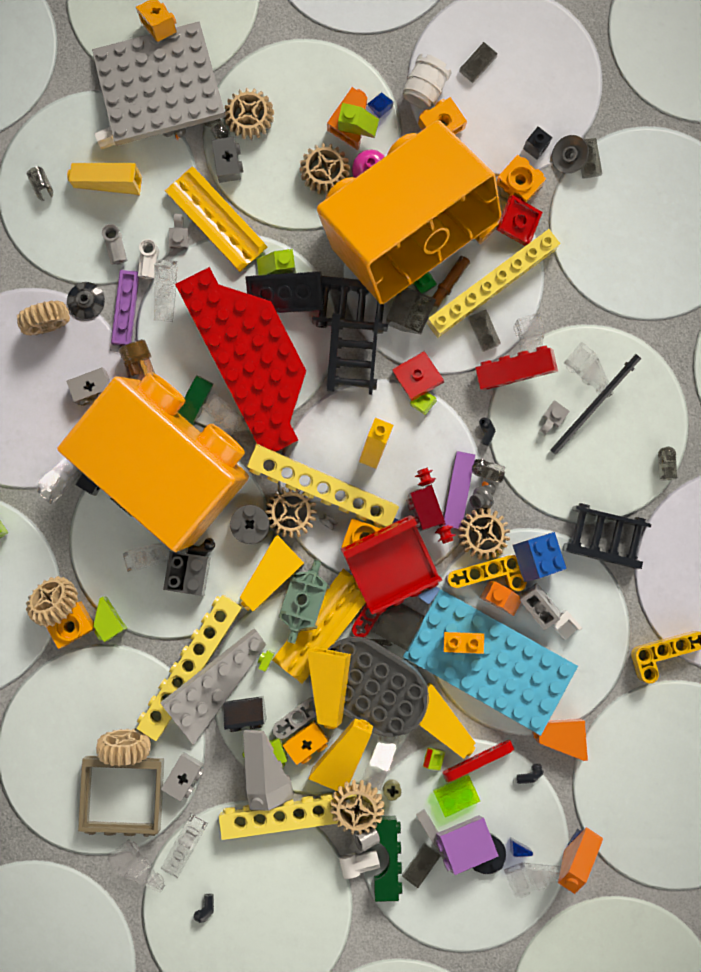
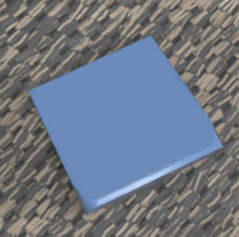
M436 586L422 592L417 597L430 604L440 588Z

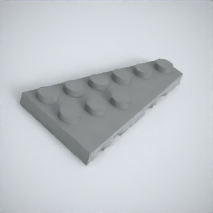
M252 629L160 702L193 745L266 646V643L255 629Z

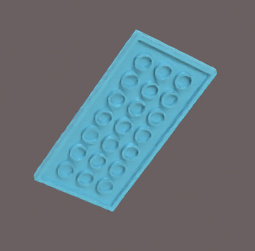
M441 589L403 655L407 660L540 736L578 668L574 663ZM444 632L484 634V654L444 652Z

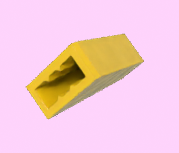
M71 163V169L67 172V179L73 188L140 195L142 175L136 163Z
M375 417L359 460L360 463L377 469L391 435L393 424Z
M278 535L273 539L240 596L243 600L240 603L247 611L250 609L255 611L305 564Z
M313 647L308 650L307 655L317 723L324 725L327 729H335L342 723L351 654Z
M429 682L427 685L429 693L428 709L419 725L463 759L466 756H471L476 748L474 747L475 741L435 687Z
M355 718L312 767L309 780L335 791H338L339 786L344 787L346 781L350 784L372 734L373 726L366 720Z

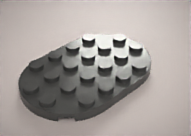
M347 637L337 641L327 649L351 654L344 715L352 720L356 718L368 721L373 726L372 732L383 737L408 734L421 723L428 709L429 693L424 678L415 667L376 642L363 637Z

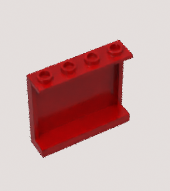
M411 515L341 548L343 556L372 615L385 612L386 608L391 605H400L404 602V599L416 597L421 594L422 590L426 588L432 589L439 585L438 582L443 581L437 573L417 529V523Z

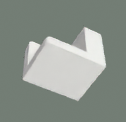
M566 610L561 612L560 620L552 625L565 640L576 630L580 631L582 629L579 623Z

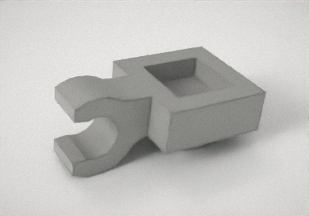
M174 214L175 228H169V248L188 249L189 230L188 228H183L184 219L182 214Z
M554 400L542 416L546 419V422L539 431L546 435L553 425L558 428L570 411Z

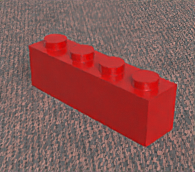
M547 345L537 347L535 352L521 351L517 353L516 357L510 358V355L500 357L497 362L492 363L491 360L481 362V366L475 367L481 390H488L558 372L554 350L548 348Z

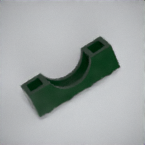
M381 816L382 821L380 823L376 822L377 827L375 829L379 835V843L389 853V861L386 868L374 876L375 902L399 901V894H403L402 882H398V874H402V862H398V854H401V841L397 842V834H401V822L397 821L396 816Z

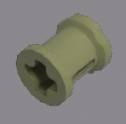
M389 779L384 783L383 791L387 799L391 801L397 800L402 793L399 782ZM391 786H395L396 789L393 794H390L389 790H387L391 789Z

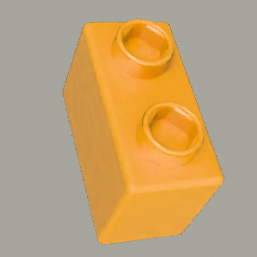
M434 121L418 134L411 133L400 137L391 146L386 157L358 177L345 178L337 182L330 189L325 200L317 206V213L332 250L380 304L389 301L501 218L495 173L441 121Z
M147 373L142 380L114 377L60 443L57 450L169 549L178 552L197 542L248 481V473L237 464L244 456L245 451L231 436L214 424H208L202 432L197 430L178 413L185 404L186 400L172 385L155 373Z

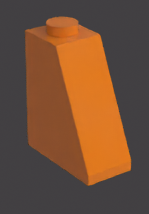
M351 87L328 120L327 131L358 150L362 135L338 130V119L342 103L359 106L365 110L367 108L366 94L360 89L356 90Z
M488 581L480 596V599L512 616L515 615L521 604V597L495 581Z
M550 720L541 736L532 731L533 738H536L538 743L580 760L588 761L584 720Z
M586 827L564 850L558 883L574 894L588 880L603 841L601 836Z

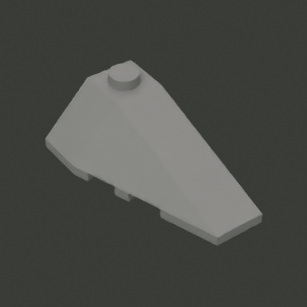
M244 730L246 790L250 810L269 811L293 799L292 782L289 775L284 773L281 761H278L275 757L274 749L264 731Z

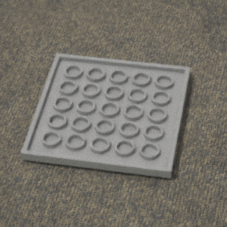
M200 21L176 27L177 32L159 42L149 34L92 49L116 146L226 117Z

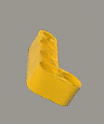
M515 555L449 572L446 577L447 584L453 588H460L503 575L508 588L512 591H521L527 584L523 580ZM510 558L516 562L514 569L507 567V561ZM492 563L497 566V572L494 575L488 571V567ZM473 568L479 572V576L475 580L470 578L469 575ZM462 571H465V578L468 582L465 583V579L458 580L457 585L455 582H451V579L454 578L453 574L463 576ZM515 577L521 580V585L518 588L512 585V580Z
M691 631L634 647L631 657L638 679L649 684L654 683L659 677L657 661L701 650V631ZM698 637H700V640L698 641V643H694V642H691V643H690V641H689V640H691V641L697 640ZM678 640H681L683 643V646L680 650L676 648V642ZM660 645L664 647V653L661 655L657 652V648ZM641 650H644L646 653L643 660H640L638 656ZM650 669L651 676L645 679L644 672Z

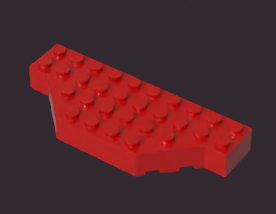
M210 267L176 283L175 285L256 443L277 452L299 441L290 422L306 375V369L272 302L218 284Z

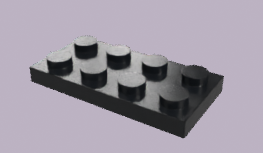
M321 271L245 276L247 294L271 301L277 313L324 310Z

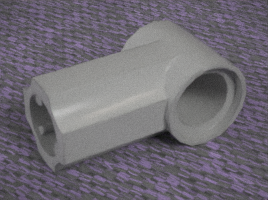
M105 225L102 229V236L105 239L110 263L112 265L122 264L127 261L122 234L115 225ZM111 231H116L114 238H108V234Z
M370 827L369 833L364 829L361 835L359 833L354 834L349 845L351 851L361 854L378 844L380 839L376 829Z

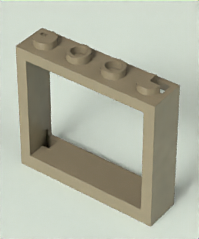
M85 756L82 759L78 831L88 833L89 835H94L96 832H104V835L107 836L116 835V833H124V836H135L137 833L143 834L144 837L158 834L161 830L163 791L161 788L164 777V758H147L140 763L136 762L135 765L129 764L119 767L118 765L104 764V762L99 761L97 756ZM92 767L157 769L154 824L89 821Z

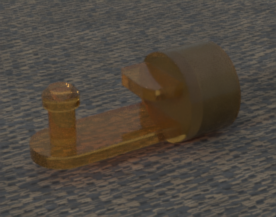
M137 340L118 349L124 366L129 368L131 375L141 374L138 363L141 364L145 376L149 372L155 373L149 359L152 356L145 340Z

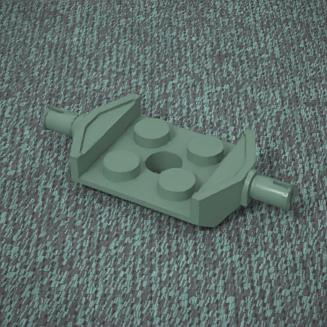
M314 559L312 568L308 572H298L292 575L279 614V618L290 627L291 632L287 641L289 643L295 644L300 631L317 629L315 624L327 588L330 589V585L318 576L322 563L319 560ZM302 595H306V603L304 605H299V597Z

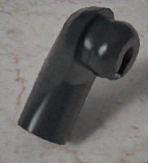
M483 417L479 421V425L484 433L481 443L490 446L496 429L489 418Z
M207 538L200 546L192 545L188 547V554L207 556L214 550L215 542L212 538Z
M533 764L531 767L532 772L517 774V783L527 784L536 782L544 773L542 765Z
M204 894V907L201 910L195 911L193 915L196 922L204 923L213 914L214 894Z

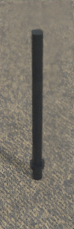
M635 354L629 362L626 361L624 363L625 366L550 449L551 452L556 455L627 374L630 371H634V367L641 360V357Z

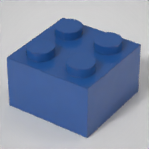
M555 532L512 545L524 582L567 569Z

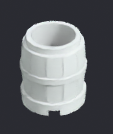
M420 54L415 62V67L408 76L403 95L409 103L426 110L434 106L438 97L442 94L445 82L449 80L452 72L451 69L448 71L445 68L447 64L440 59L428 54L425 58L422 57L423 54Z

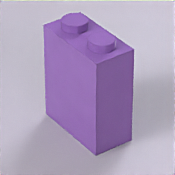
M480 815L436 833L438 838L436 845L440 852L443 851L445 859H443L444 866L447 871L454 875L498 857L485 819Z

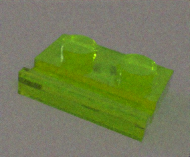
M469 774L433 789L445 818L480 802Z

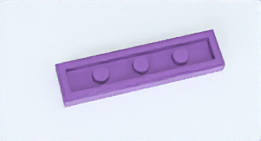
M120 270L111 340L112 345L124 346L132 342L139 284L137 271Z
M456 451L444 514L446 525H451L455 529L463 525L461 521L464 520L475 461V454Z

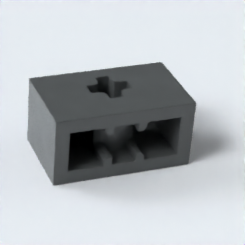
M234 137L212 140L219 183L241 180L240 173L244 171L242 161H238L237 156L241 155L239 143H235Z

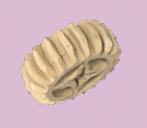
M246 88L245 92L242 93L239 89V95L233 93V99H228V105L224 107L226 111V117H224L226 125L230 126L229 130L231 132L235 131L237 137L242 134L243 139L247 135L251 140L253 135L259 138L260 132L266 134L265 128L270 129V123L274 122L273 104L269 102L268 96L263 95L262 91L257 94L255 88L252 92H249V89ZM238 107H240L241 113L238 115L239 117L235 119V112L238 109ZM263 109L264 115L262 119L259 121L257 115L260 113V110Z
M322 143V148L315 145L314 151L309 148V154L303 155L304 160L300 161L302 166L300 173H302L301 179L306 180V187L310 186L311 191L317 188L318 194L321 193V190H324L325 195H327L328 190L337 182L349 177L350 165L347 164L349 159L344 158V151L339 153L338 146L332 149V144H329L327 148ZM318 159V165L314 166V169L310 170V166L312 165V163ZM322 164H323V166L325 167L326 170L328 169V175H327L326 171H325L324 169H322ZM340 168L338 175L332 179L331 174ZM317 178H323L325 181H320Z
M57 300L44 301L20 311L17 315V324L25 335L44 334L65 326L70 321V313L64 302Z
M283 487V494L280 495L278 491H275V494L278 496L276 499L270 496V500L274 502L273 505L270 503L266 504L267 507L271 508V511L267 510L265 513L267 515L271 514L272 517L268 518L269 522H274L270 525V528L273 529L277 526L278 528L275 531L277 534L283 530V537H286L287 532H290V538L294 537L293 532H296L297 536L301 537L300 530H303L305 534L308 533L305 528L306 525L312 528L313 525L309 521H316V518L311 516V514H317V510H311V507H315L316 503L309 504L312 498H305L303 493L299 494L300 489H296V492L289 489V492H286L285 487ZM297 497L302 501L291 505L285 498ZM279 502H281L284 507V513L277 519L276 508ZM285 504H287L289 508L291 507L293 509L294 507L296 509L294 513L298 520H296L294 517H291V515L290 517L286 516V514H288V510ZM306 505L307 517L302 522L298 513ZM291 519L295 521L298 527L287 528L282 526L281 523Z
M483 508L479 509V514L473 510V517L466 514L465 517L468 522L465 520L461 521L465 528H458L459 531L464 532V534L458 535V538H464L465 540L460 545L467 544L468 547L464 551L468 552L471 549V557L478 553L477 559L479 560L482 558V554H484L485 560L489 559V553L493 558L496 557L495 551L502 554L503 551L500 546L504 548L508 546L503 540H510V537L504 536V533H510V529L504 530L503 528L508 525V522L501 523L500 521L504 519V516H500L497 519V511L490 515V508L486 510V514H484ZM479 518L489 519L483 527L472 524ZM493 523L498 528L499 538H496L492 533ZM487 528L486 534L489 537H484V539H481L482 534L479 530L483 531ZM469 529L476 534L475 545L470 541ZM484 541L495 543V546L491 549H479Z
M59 576L55 578L50 577L48 581L44 580L43 584L38 585L35 590H32L33 594L28 596L29 601L26 602V611L29 618L37 625L45 627L49 625L54 626L56 622L61 623L63 618L67 619V615L72 613V608L76 607L75 602L79 600L77 598L78 592L74 584L68 579L60 578Z
M136 729L113 730L101 735L97 740L96 754L99 761L111 766L135 765L136 762L140 763L142 760L147 759L151 744L149 737L141 731H136Z
M354 779L352 785L346 781L344 787L339 786L338 792H334V799L331 800L333 807H331L330 812L334 814L333 821L338 820V827L344 825V832L351 829L352 835L355 833V830L360 835L364 829L369 833L370 827L375 829L377 827L376 822L380 823L382 821L381 816L384 815V810L382 809L384 802L380 801L382 794H377V787L371 789V783L364 786L363 780L360 781V784H356ZM356 794L353 799L344 800L346 797ZM363 796L367 797L371 801L372 805H370V803L365 802L363 800ZM359 800L360 809H358L357 814H355V805H357V802ZM342 809H344L345 812L350 813L352 818L348 817ZM361 816H368L365 819L359 820Z

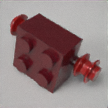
M427 467L418 470V475L415 476L420 479L417 485L426 487L411 492L406 503L409 511L413 510L417 529L419 528L421 532L439 526L440 528L435 531V534L440 535L438 542L442 541L445 544L453 541V536H456V534H451L450 530L453 526L446 525L432 486L436 478L431 477L430 473L433 470H429Z

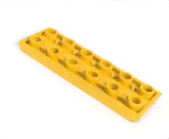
M193 166L164 190L239 272L245 269L268 248L262 239Z
M344 568L331 583L330 589L326 590L315 624L317 629L300 631L295 644L286 641L272 659L273 662L301 684L310 675L308 650L313 647L328 649L333 645L366 603L353 575Z

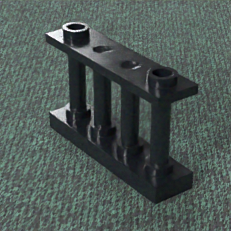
M322 276L324 310L319 311V317L312 316V324H316L318 328H327V326L332 325V318H326L328 294L331 289H336L340 292L338 313L341 314L340 318H344V320L347 294L350 291L357 292L359 298L356 321L365 322L366 295L370 292L359 279ZM377 301L376 316L379 317V321H382V332L378 334H383L384 331L387 332L388 324L383 323L384 304H380Z
M333 313L327 391L334 392L335 387H339V385L369 388V395H372L373 390H377V379H374L377 334L382 332V321H379L377 316H375L374 323L348 321L340 318V313ZM343 328L374 330L373 342L343 340L342 337H339V330H343ZM342 347L371 349L372 358L371 361L341 359V357L337 356L338 349H342ZM343 366L371 369L370 380L339 378V376H336V368Z
M583 503L572 507V511L579 512L573 540H570V543H564L562 551L633 569H642L643 561L637 560V550L642 528H651L652 524L646 523V519L640 517L630 519L590 509V505ZM586 514L597 516L592 543L588 548L582 547L580 542ZM605 519L616 521L610 550L607 552L600 551L599 547ZM624 523L635 526L629 554H626V557L619 556V552H617Z

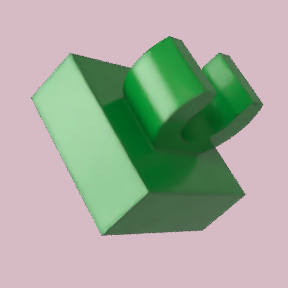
M427 272L416 280L413 285L419 294L423 295L437 286V283L430 272Z

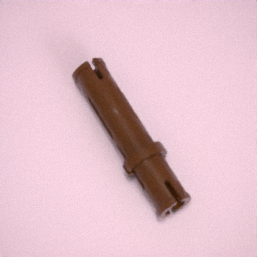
M462 255L459 257L443 282L438 284V289L429 300L430 304L439 308L446 296L450 295L451 289L470 264L468 258Z

